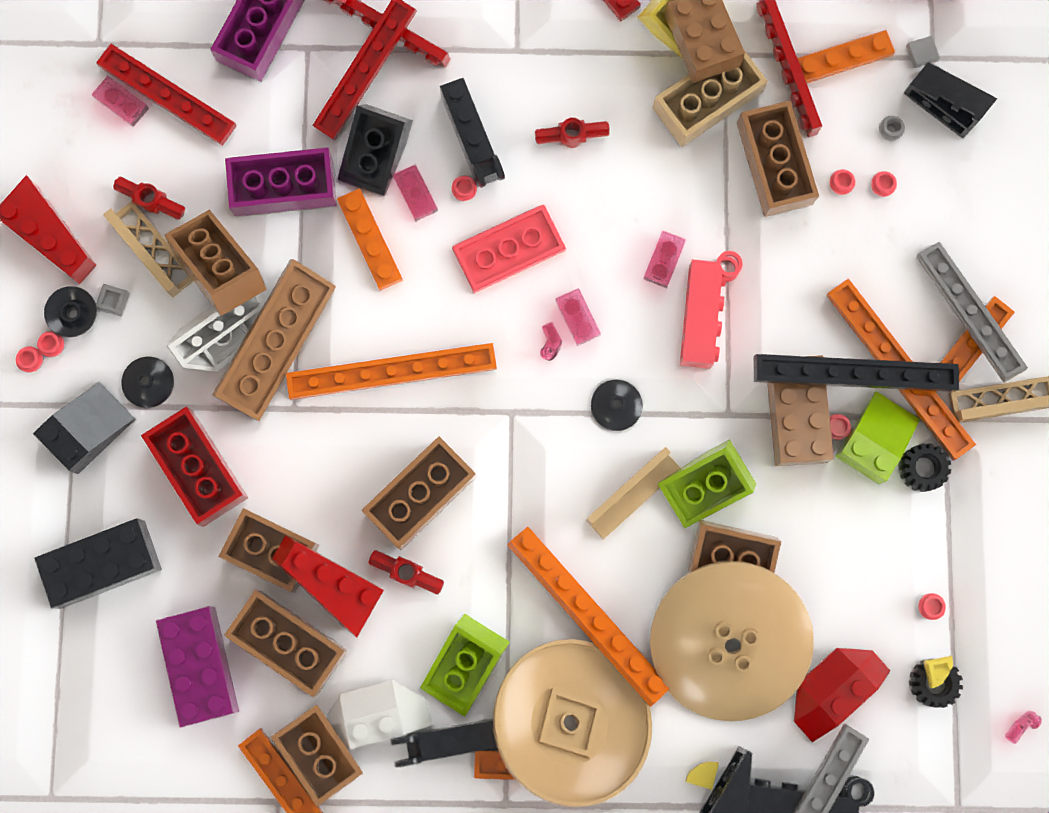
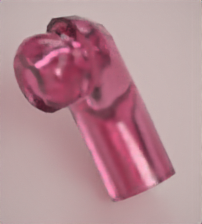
M553 322L541 327L547 340L544 347L540 350V356L548 361L557 357L562 346V340Z
M1026 711L1014 721L1004 735L1005 738L1013 744H1017L1029 726L1032 729L1039 728L1042 718L1036 715L1035 711Z

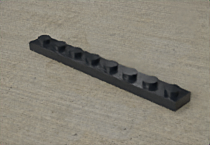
M756 354L753 356L754 382L947 392L959 390L958 364Z

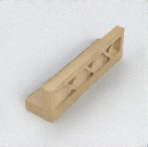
M132 201L117 213L110 208L103 214L172 298L194 282L174 256L169 244ZM132 210L138 215L137 226L125 225L121 219ZM142 221L147 227H142ZM130 230L136 231V234L134 235ZM141 231L154 234L152 245L140 243ZM158 240L163 246H157ZM146 249L152 250L151 255ZM157 250L169 252L168 264H159L155 261ZM175 260L179 265H173V261ZM162 268L168 269L167 274L164 272ZM172 269L184 270L188 277L176 286L171 280Z
M1049 376L950 392L948 395L952 413L959 423L1047 409L1049 408ZM1045 383L1047 396L1038 397L1031 391L1036 384ZM1011 388H1017L1024 393L1021 400L1012 401L1006 395ZM986 392H991L999 397L996 404L992 405L985 404L981 399ZM966 396L974 403L971 408L960 410L957 397Z
M667 447L662 449L586 519L587 523L603 540L660 489L658 482L680 469L679 465L669 456L671 452Z

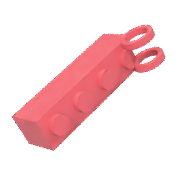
M725 251L719 255L716 262L692 259L688 271L679 366L711 369L714 362H718L720 347L716 346V337H720L722 331V321H718V314L723 311L724 296H720L721 286L725 287L726 282L733 281L742 269V259L736 252ZM728 261L732 263L735 271H724L721 267V262Z

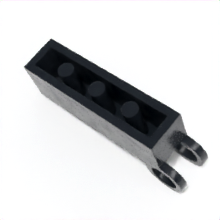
M464 77L441 85V99L477 187L483 188L490 182L498 179L500 181L504 180L505 174L498 156L494 154Z
M493 718L409 733L402 737L390 739L391 745L407 744L409 758L394 761L395 768L411 766L423 761L498 748L494 735Z
M849 776L828 813H859L860 807L867 806L873 801L875 795L873 785L868 780L859 776ZM755 778L754 783L750 782L748 813H793L806 790L798 789V784L782 782L781 786L771 785V780ZM862 783L864 787L863 795L858 799H854L851 794L852 788L855 784Z

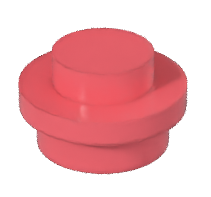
M837 170L830 177V188L836 194L846 195L855 187V177L848 170Z
M881 171L872 178L871 188L876 195L887 197L896 190L897 180L892 173Z
M459 176L452 183V193L460 201L471 200L477 193V184L469 176Z
M53 331L45 332L38 339V350L46 357H56L64 349V339Z
M24 347L16 355L17 367L27 373L37 371L43 363V356L35 347Z
M842 414L830 416L832 439L842 440L846 438L851 432L849 419Z
M929 593L922 596L918 609L924 618L937 620L944 615L946 604L940 595Z

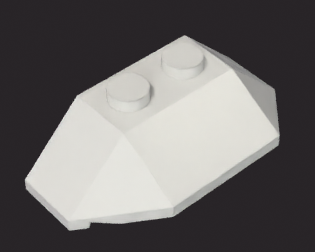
M258 294L222 316L218 314L213 306H210L182 326L166 346L182 368L217 372L232 361L265 301Z
M394 680L339 694L327 716V720L348 750L433 725L426 698Z

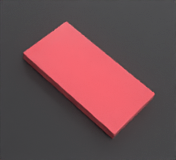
M542 204L452 246V250L473 293H477L566 251V247L545 205Z

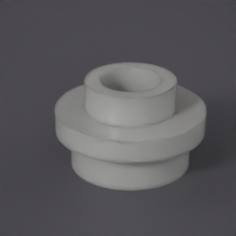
M887 116L879 124L880 135L888 141L898 140L905 131L904 123L898 116ZM887 126H892L895 132H890Z

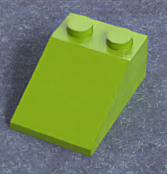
M875 391L852 427L850 434L845 438L835 454V457L877 484L887 482L901 460L920 419Z
M730 439L708 450L658 482V486L684 528L754 493L757 484Z
M464 614L454 625L420 689L465 717L503 656L510 641L467 614Z

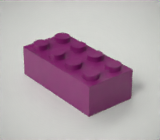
M236 0L210 48L216 62L261 82L305 0Z
M329 147L225 158L229 209L235 217L337 206L333 159Z
M208 606L155 620L179 728L239 712L216 608Z

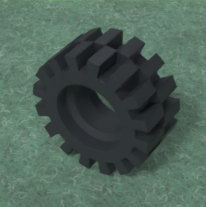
M922 443L907 450L899 461L902 462L899 466V471L902 470L900 477L906 480L904 484L907 487L912 486V490H920V492L932 491L943 486V483L948 481L947 475L951 474L952 470L948 469V466L951 465V460H946L948 454L946 452L942 453V448L940 446L934 447L932 443ZM920 458H927L934 465V472L928 478L920 476L916 471V462Z
M925 660L920 661L921 664H916L913 667L915 671L910 673L912 681H909V686H912L913 690L910 691L912 695H916L918 702L924 703L923 705L929 707L946 708L948 707L947 705L955 703V698H960L961 694L958 692L959 689L963 690V685H960V681L963 678L962 675H958L957 672L959 670L957 667H952V670H950L948 677L945 679L943 691L934 694L929 691L926 685L927 675L923 662Z

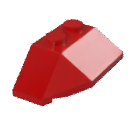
M835 648L805 676L802 684L797 689L793 722L813 743L837 728L880 688L891 670L873 650Z

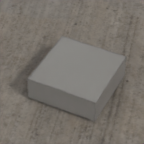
M932 35L908 42L906 45L914 69L925 66L927 62H938L940 59Z
M103 284L96 302L97 310L122 317L130 292Z

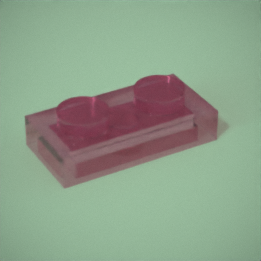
M108 75L91 94L94 99L132 127L137 124L149 109L147 104Z
M416 164L393 174V178L415 222L438 211Z
M662 230L643 279L667 288L686 239Z
M579 288L555 298V302L577 346L601 336V332Z

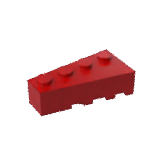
M25 175L0 204V221L77 283L81 284L96 267V263L56 212L38 185Z
M285 535L272 557V560L337 620L345 630L356 638L358 637L384 591L382 588Z

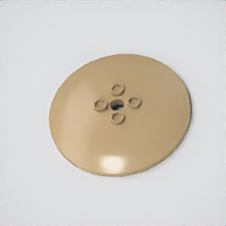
M739 561L708 564L689 572L679 579L660 601L650 632L653 664L657 675L669 688L668 692L689 710L701 716L720 721L754 719L775 710L785 703L802 684L811 664L814 647L812 623L808 611L796 591L774 572L752 563ZM734 638L740 641L738 650L728 651L725 648V644L729 639Z
M563 639L545 643L522 656L510 668L496 696L493 726L496 744L503 762L513 777L526 790L544 801L566 807H585L607 801L618 795L632 783L648 756L652 738L650 706L594 643L583 640ZM566 716L574 718L576 722L574 731H569L565 728L564 719Z

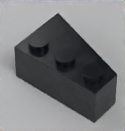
M927 62L903 93L962 139L977 125L998 99L930 62Z

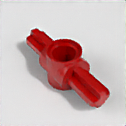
M570 117L564 122L558 123V127L536 129L534 134L536 144L560 142L561 146L565 145L569 148H575L581 143H586V139L609 136L610 127L607 121L585 123L584 120ZM574 129L579 134L572 137L567 135L566 131Z
M121 176L114 181L113 189L132 198V203L142 207L148 213L158 214L162 212L177 220H180L185 214L186 208L183 205L168 199L166 193L156 189L150 183L141 182L136 184ZM154 194L152 201L144 202L147 195Z
M374 550L370 555L368 561L370 565L389 573L390 579L414 589L415 586L439 595L444 586L442 579L422 571L423 566L401 556L395 559L378 550ZM404 565H411L414 570L413 576L408 580H403L399 575V570Z

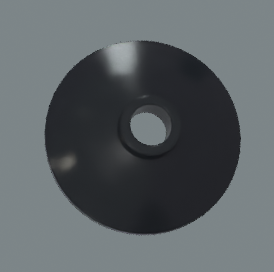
M67 286L56 290L48 298L44 307V318L48 327L57 335L67 338L77 337L86 333L93 326L97 316V306L94 298L86 290L76 286ZM77 310V316L70 318V312Z
M150 356L138 358L127 366L122 375V391L125 397L138 407L153 408L159 406L169 398L173 391L174 376L172 370L159 358ZM148 376L149 383L142 385V378Z
M615 379L604 382L595 390L591 399V412L594 419L603 428L611 431H622L632 427L640 418L643 409V402L639 391L632 384L624 380ZM619 399L622 402V407L615 408L613 401Z

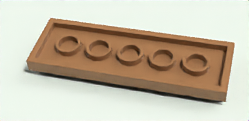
M290 259L212 395L251 418L260 421L336 286L298 261Z

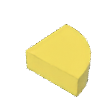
M952 656L923 661L929 688L940 686L948 677L953 667Z
M706 761L695 766L687 774L685 782L712 790L719 763Z

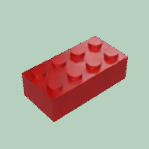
M187 406L141 435L196 525L205 527L248 499L245 491L196 414Z

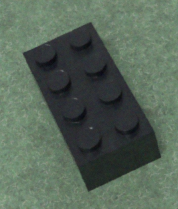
M138 518L34 557L51 609L68 607L162 570L146 522Z

